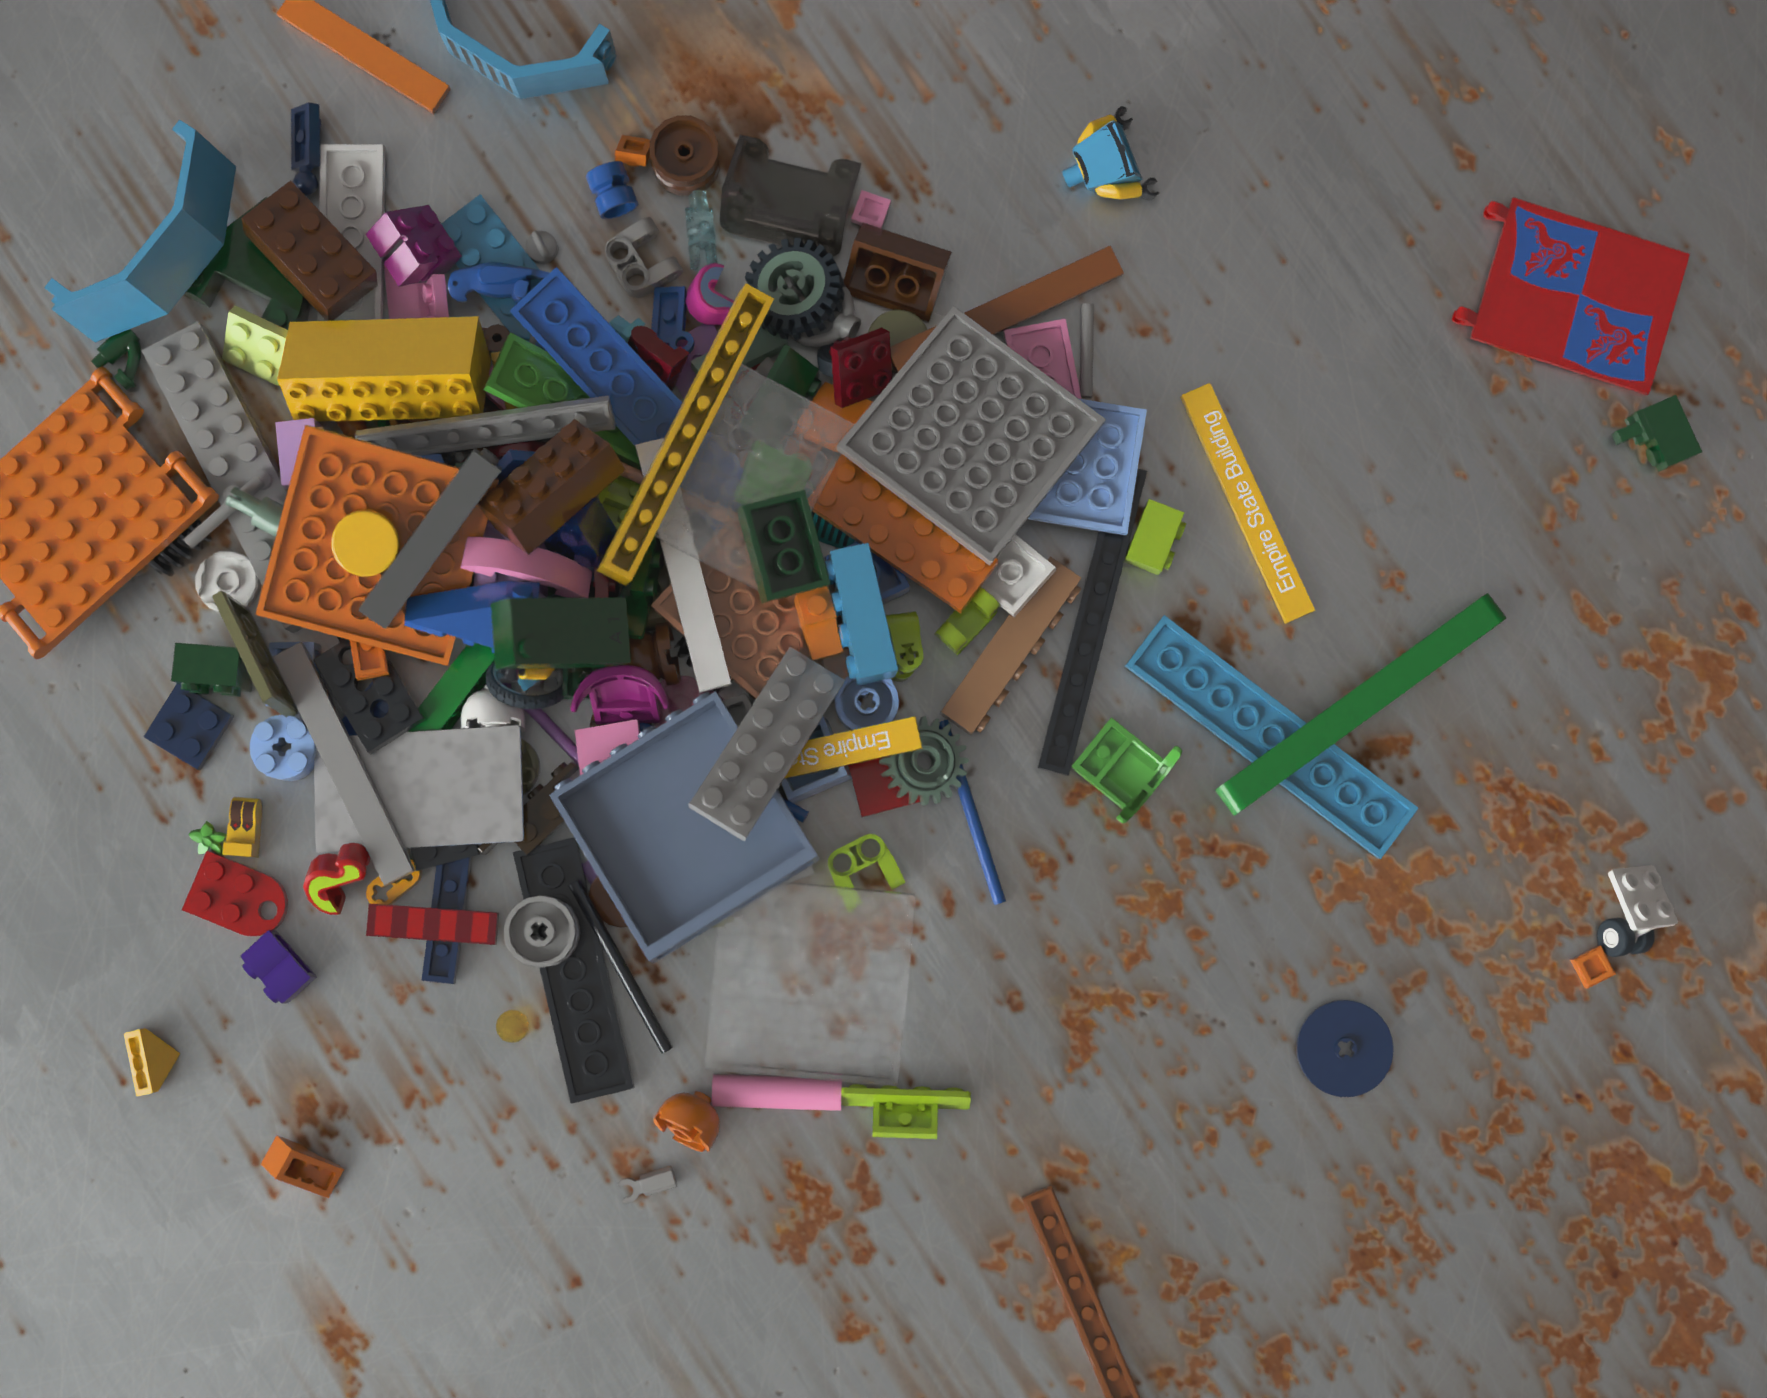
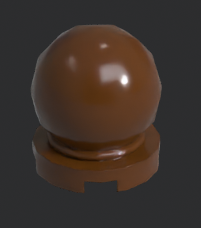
M668 622L656 623L653 634L645 631L643 639H629L631 663L622 665L644 668L651 672L658 680L661 678L665 679L668 686L680 683L678 656L672 657L670 651L671 642L675 641L670 624Z

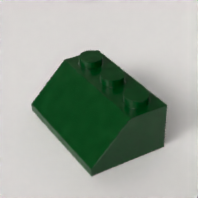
M785 344L738 426L741 439L751 445L753 442L758 441L783 452L791 439V435L788 434L793 423L797 424L807 409L803 405L808 396L814 397L821 386L822 381L818 379L820 377L819 369L790 346Z

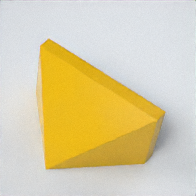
M146 1028L124 1033L136 1096L158 1092L180 1053Z

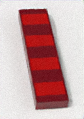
M369 904L366 936L497 945L499 913Z

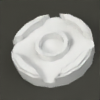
M233 550L219 551L205 559L200 564L195 576L196 591L201 600L210 609L218 612L219 610L212 596L219 591L226 592L248 608L256 600L260 590V580L248 557Z

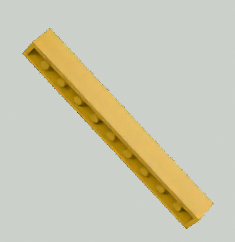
M747 283L739 291L597 569L598 572L625 586L632 581L774 298Z

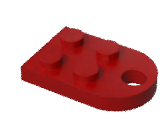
M206 851L182 910L244 936H263L268 930L277 929L283 922L288 909V898L284 887L274 877L220 856L212 851ZM267 901H272L277 906V914L271 920L265 919L261 913V908Z

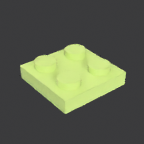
M234 306L228 312L222 360L279 386L277 378L288 330L238 306Z

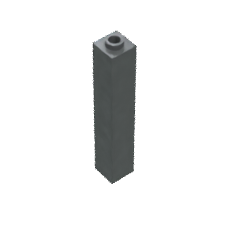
M474 448L399 551L389 568L386 569L358 609L359 612L382 628L386 629L501 472L502 467L497 464L500 459L485 448L481 452Z

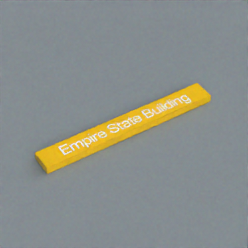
M1211 383L1181 395L1180 398L1284 624L1314 612L1315 608Z
M916 717L810 739L803 747L784 779L923 749Z

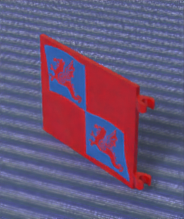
M1515 197L1511 198L1509 208L1499 202H1490L1485 207L1483 216L1489 220L1504 222L1479 309L1476 313L1469 308L1461 306L1454 311L1452 321L1459 325L1473 327L1470 339L1649 395L1690 254Z

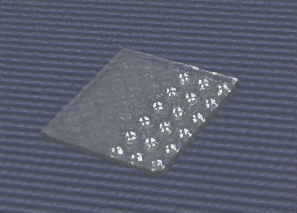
M784 882L718 923L705 1069L875 1085H893L898 1087L916 894Z

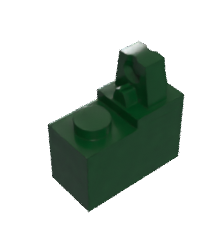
M1677 395L1636 411L1625 419L1626 427L1611 434L1616 446L1631 439L1634 440L1636 445L1642 446L1646 444L1647 458L1652 466H1656L1658 472L1702 453Z

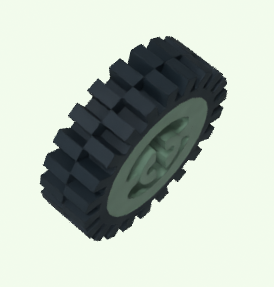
M794 238V244L790 245L788 239L781 240V248L777 249L775 243L768 246L771 253L766 255L762 250L757 254L761 261L759 263L754 260L749 266L753 272H746L745 280L750 286L774 298L761 327L763 329L767 328L768 332L774 336L778 333L782 339L788 340L789 334H792L794 340L801 339V333L805 332L809 338L814 336L812 329L818 327L820 332L826 329L825 320L832 323L836 319L833 312L834 310L840 312L842 308L840 299L844 300L845 292L842 287H845V284L830 252L827 253L823 246L819 244L816 247L814 241L808 239L805 245L801 238ZM789 277L792 285L801 291L805 298L804 301H800L796 292L788 287L784 278Z

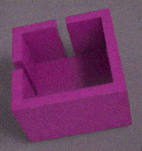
M430 205L385 212L365 234L380 258L385 257L401 239L404 241L384 262L399 287L418 283L420 280L422 282L428 281L432 274H446L462 257L454 241L449 237Z

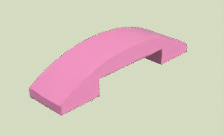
M467 537L461 563V569L490 577L495 572L556 588V595L567 598H588L593 573L585 566L557 553L537 547L528 555L509 540L485 537Z

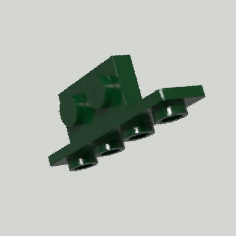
M658 532L655 533L632 581L626 586H622L620 598H626L629 639L644 638L653 597L657 594L658 576L664 565V555Z

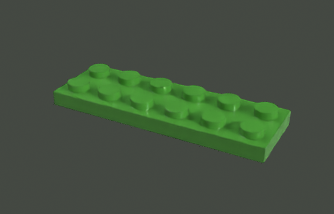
M513 333L507 336L483 389L517 408L590 398L547 351ZM617 426L613 430L594 432L611 445L621 462L641 470L636 447Z

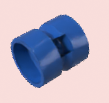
M613 161L593 168L586 174L592 194L598 195L595 203L601 219L618 218L638 207L639 204L634 190L631 186L627 185L630 180L623 162Z

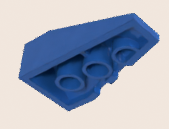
M502 581L409 597L406 602L405 626L440 637L447 634L463 639V644L474 646L475 643L492 648L494 653L491 603L508 598H539L540 583Z

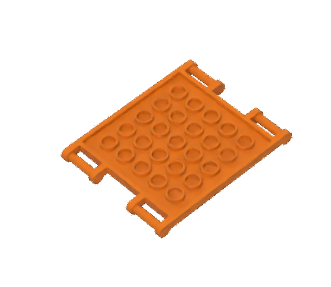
M106 367L97 368L87 383L0 459V579L15 596L11 601L5 602L0 606V618L3 622H8L27 644L28 652L34 659H41L219 499L218 493L212 487H207L186 463V457L180 451H174L169 454L165 463L160 466L128 429L143 416L144 410L138 403L132 402L112 380L113 375ZM102 389L123 410L122 415L118 418L97 395ZM177 472L198 495L195 502L192 503L171 479ZM24 609L30 613L46 632L42 639H39L18 615Z

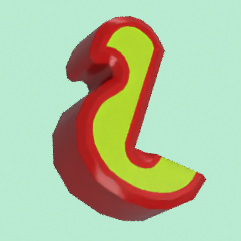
M358 843L344 844L341 846L338 855L322 854L311 861L303 889L307 899L315 908L329 915L341 914L346 896L340 886L364 880L366 866L369 865L371 860L366 847Z

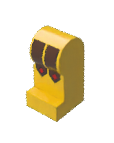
M232 798L226 842L223 843L222 855L259 858L262 822L261 799Z

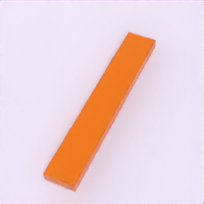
M285 0L276 13L279 18L432 114H435L451 90L448 84L314 0Z

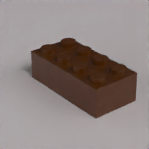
M291 180L241 218L244 234L326 321H334L378 286L376 270Z
M574 419L545 445L538 448L523 464L515 468L501 483L491 489L477 504L497 531L529 555L626 469L607 441Z

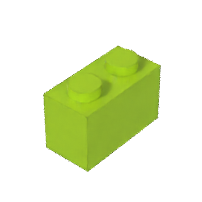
M1148 499L1124 562L1159 575L1163 568L1168 570L1175 555V552L1170 550L1174 539L1180 541L1186 527V523L1181 521L1184 512Z

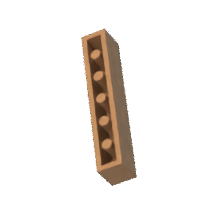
M1051 556L1048 561L1056 567L1054 574L1015 618L1010 614L940 712V715L970 736L975 730L979 733L982 732L991 719L987 712L993 704L997 707L1001 705L1009 693L1005 689L1011 678L1018 681L1027 668V665L1023 663L1029 653H1032L1034 656L1037 654L1046 641L1041 637L1046 628L1049 627L1052 630L1055 628L1064 615L1059 611L1065 601L1072 604L1082 589L1077 586L1081 577Z

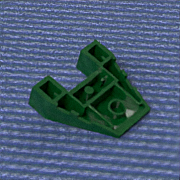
M265 197L227 226L224 245L184 295L210 308L226 279L269 300L270 302L261 318L288 330L290 322L308 321L309 302L244 234L241 219L268 198Z

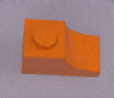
M828 586L796 594L794 603L810 659L817 661L842 654L843 648L837 627V616Z
M276 1135L261 1163L275 1179L326 1198L330 1197L344 1171L339 1164L315 1154L299 1143Z

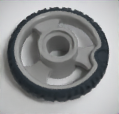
M494 661L488 667L486 685L491 694L502 703L521 709H543L553 706L564 699L569 691L570 676L566 668H555L549 676L557 679L558 685L555 688L545 691L543 690L544 680H539L532 687L523 691L517 681L510 682L507 680L506 674L500 673V669L495 670ZM502 683H511V689L507 688Z

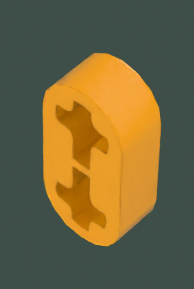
M422 870L412 872L413 879L411 881L404 878L398 883L396 881L391 883L393 887L387 891L386 896L388 899L386 901L383 899L376 900L374 897L378 893L375 889L377 886L387 887L383 884L380 876H378L367 886L366 898L370 904L392 905L419 883L422 878Z

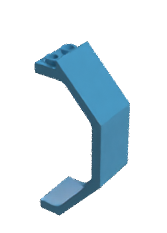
M181 120L172 128L186 142L173 208L120 273L75 292L69 291L53 278L44 287L54 295L51 301L55 305L51 310L94 342L101 341L169 314L224 245L236 166L197 130Z

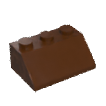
M862 223L854 239L844 277V284L852 297L891 310L909 311L921 320L929 322L952 252L870 224Z

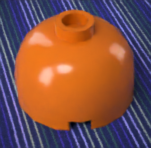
M695 1091L694 1094L683 1092L671 1096L665 1100L653 1118L654 1124L662 1132L669 1128L675 1134L672 1139L699 1152H703L704 1149L707 1152L710 1151L719 1133L720 1120L717 1111L710 1105L712 1100L699 1091Z

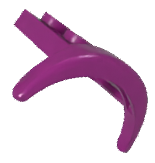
M631 665L608 666L592 672L579 685L571 704V712H576L582 700L589 694L596 725L635 719L639 723H660L658 698L664 709L669 708L665 690L659 680L648 670Z

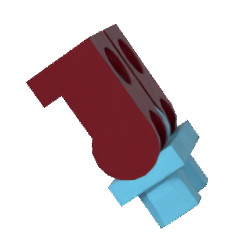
M619 315L612 319L609 324L673 392L679 379V374L682 372L690 353L681 346L676 349L670 347L659 339L652 329L645 327L646 323L639 318L631 324Z

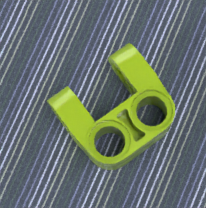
M980 587L963 612L959 613L955 610L934 634L958 656L995 617L1000 605L991 594Z
M916 611L885 615L898 667L895 677L890 679L896 682L906 681L923 661L924 653L920 636V623Z
M875 834L864 835L836 849L828 858L830 873L848 911L863 905L849 875L875 862H878L891 890L906 883L881 837ZM869 839L877 841L880 846L879 854L873 858L864 856L861 850L863 842ZM838 854L848 855L852 862L850 869L846 872L836 871L833 867L835 856Z

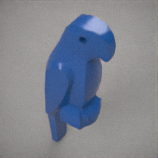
M489 262L453 271L450 274L447 287L452 298L458 302H467L466 296L475 291L491 298H512L514 303L517 304L530 292L532 279L543 280L550 272L507 263Z

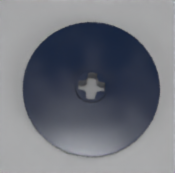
M1338 1000L1318 1007L1306 1018L1297 1037V1058L1304 1075L1315 1087L1333 1096L1355 1097L1371 1091L1385 1078L1393 1060V1040L1387 1024L1372 1008L1355 1001ZM1340 1041L1343 1043L1350 1041L1352 1043L1349 1047L1352 1051L1350 1056L1346 1054L1340 1056L1338 1054L1341 1050L1338 1046Z

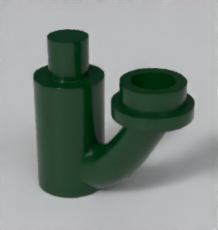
M131 329L113 335L97 348L99 354L91 362L97 368L104 367L108 362L114 365L128 352L125 371L119 368L114 378L127 391L131 387L135 388L137 385L133 380L141 360V345L139 342L141 339Z

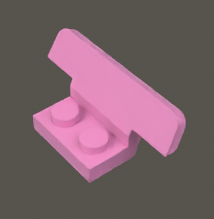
M384 264L389 319L449 317L445 274H432L426 283H414L399 287Z

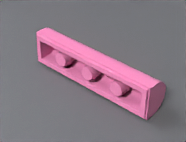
M713 1074L712 1107L841 1111L842 1078Z

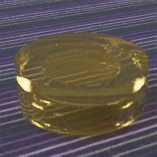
M518 1010L504 1012L496 1022L497 1034L502 1040L510 1043L518 1042L525 1038L530 1027L527 1016Z

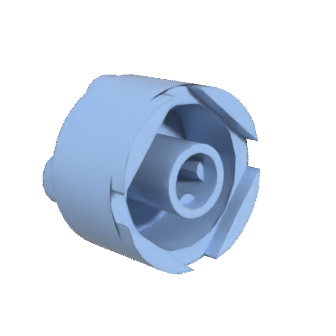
M847 676L844 684L835 696L837 716L840 722L850 731L894 721L898 712L899 696L890 678L857 686L856 679H849V676ZM868 695L872 696V703L875 707H868L866 710L861 709L859 698L866 699Z
M276 715L256 725L250 740V755L258 771L284 781H296L305 778L314 769L316 745L303 720L293 716ZM286 743L291 744L290 750H286V753L281 752L282 746H285Z

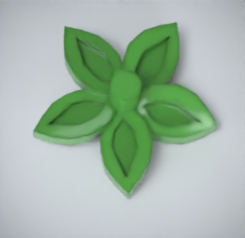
M208 821L205 822L201 829L190 831L188 834L190 838L199 843L198 854H204L210 848L214 853L222 855L223 849L219 842H222L227 834L216 832L213 825Z

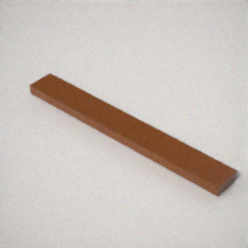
M1110 245L973 308L964 314L992 335H995L1122 276L1124 272ZM936 326L890 347L891 362L896 373L900 371Z
M1052 1185L1021 1197L1105 1398H1141Z

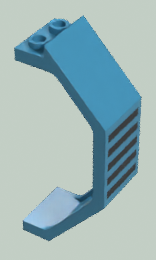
M430 0L439 34L449 54L519 99L609 84L606 71L615 62L616 50L610 30L600 23L575 57L517 66L454 27L445 0Z

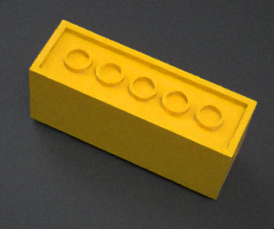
M479 316L290 322L277 380L293 420L314 418L317 421H371L451 418L483 413L486 391L483 389L489 378L491 358Z

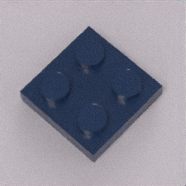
M177 683L143 737L195 769L201 770L234 716L199 694L181 690V684Z

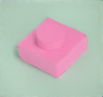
M861 190L851 222L858 225L866 223L882 228L891 205V200Z

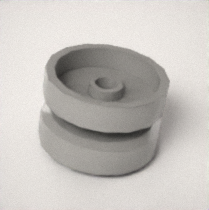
M549 896L529 897L516 904L507 916L504 927L505 943L512 956L524 965L537 968L558 965L569 958L578 946L581 933L579 919L572 907L561 899ZM544 925L548 927L545 931L546 938L540 937L538 934V929Z

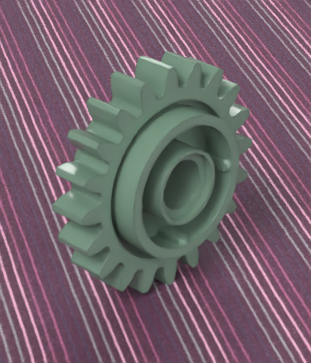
M926 716L920 718L918 726L923 749L888 756L879 760V763L889 766V769L881 774L882 777L891 776L893 778L887 786L888 789L899 786L898 798L908 793L909 804H913L919 796L922 806L928 805L929 796L937 804L941 802L940 792L949 798L952 796L949 786L957 789L962 786L959 780L956 779V776L964 777L967 775V772L961 769L959 765L969 762V759L959 756V753L967 747L965 745L956 746L955 742L961 735L955 734L950 737L948 735L951 729L950 724L939 729L938 718L933 720L929 726ZM919 753L929 756L931 760L929 769H922L918 765L917 756Z

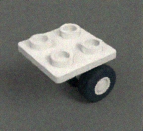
M1654 865L1612 869L1608 872V875L1626 919L1611 918L1603 921L1597 931L1598 944L1602 946L1605 954L1611 957L1625 956L1629 953H1645L1650 950L1654 943L1655 928L1669 927L1678 923L1673 905L1668 899L1661 877Z

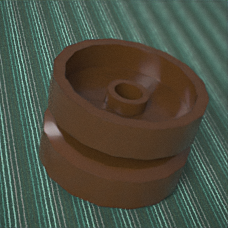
M677 115L669 118L655 129L650 140V159L652 170L658 183L667 191L679 196H693L707 190L715 182L720 170L718 141L713 129L703 120L691 115Z

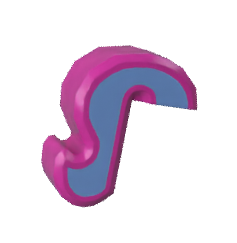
M718 263L705 265L697 273L687 289L685 301L689 313L697 321L706 325L719 324L722 326L734 300L714 290L724 268V265Z

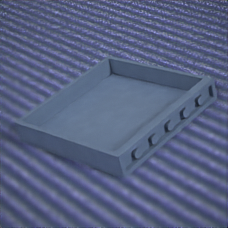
M716 691L712 694L705 692L693 700V706L685 711L678 709L665 718L666 722L656 729L654 726L643 730L638 734V740L630 745L624 743L614 748L610 752L611 757L601 763L599 761L590 763L583 768L582 775L574 780L567 778L554 787L556 791L549 795L646 958L651 963L658 962L821 860L778 790H776L745 842L688 807L738 728L737 723Z

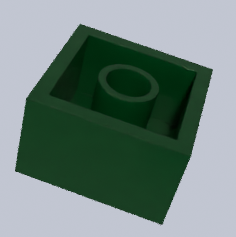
M175 643L171 681L181 684V690L196 694H209L210 689H213L215 693L231 697H241V691L252 692L253 681L236 647Z

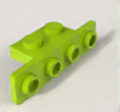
M854 1084L849 1087H843L841 1090V1105L873 1107L872 1137L937 1139L938 1109L968 1110L970 1109L971 1092L957 1087L947 1088L943 1091L932 1090L925 1086H918L912 1090L899 1089V1087L893 1085H886L881 1088H867L865 1085Z

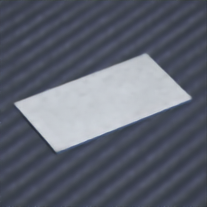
M520 726L406 732L373 754H369L366 751L358 735L350 736L404 848L520 842L524 840ZM316 747L314 758L316 852H339L341 846L348 843H358L365 846Z

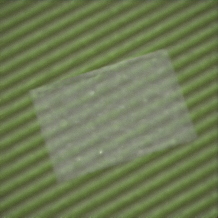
M741 364L654 537L758 591L736 509L745 504L805 489L812 513L841 455L836 450L837 445L854 424Z

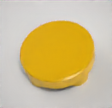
M372 509L354 511L341 519L333 532L331 543L334 557L341 567L354 575L365 577L380 574L388 569L396 558L400 546L399 536L393 523L386 516Z

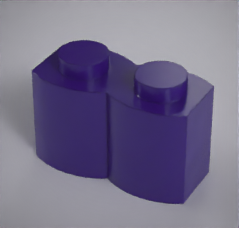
M268 930L240 956L245 962L242 965L245 972L253 979L257 977L261 979L266 986L263 989L264 993L274 1003L278 1001L282 1004L289 1003L317 978L310 967L295 953L292 947L276 930Z

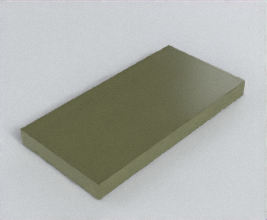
M222 590L214 594L212 598L262 702L285 717H294L299 714L298 708L250 610Z

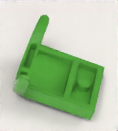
M1111 717L1071 768L1119 806L1122 811L1116 819L1121 823H1126L1164 780L1181 756L1182 749L1174 746L1163 759Z

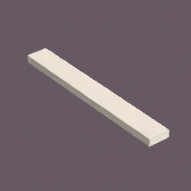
M664 438L635 445L643 478ZM679 486L657 532L697 685L701 693L731 685V680Z

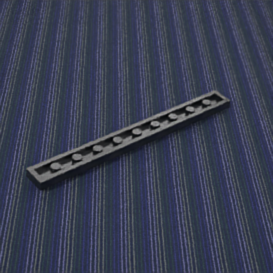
M1137 470L1128 534L1120 535L1098 532L1038 769L1065 776L1070 774L1147 475L1146 470Z

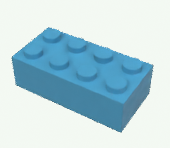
M869 543L832 550L829 554V560L825 561L830 585L834 584L835 592L832 593L831 599L836 616L841 615L843 623L839 624L840 629H838L842 648L848 647L850 656H847V660H845L849 679L855 678L858 686L894 678L898 667Z

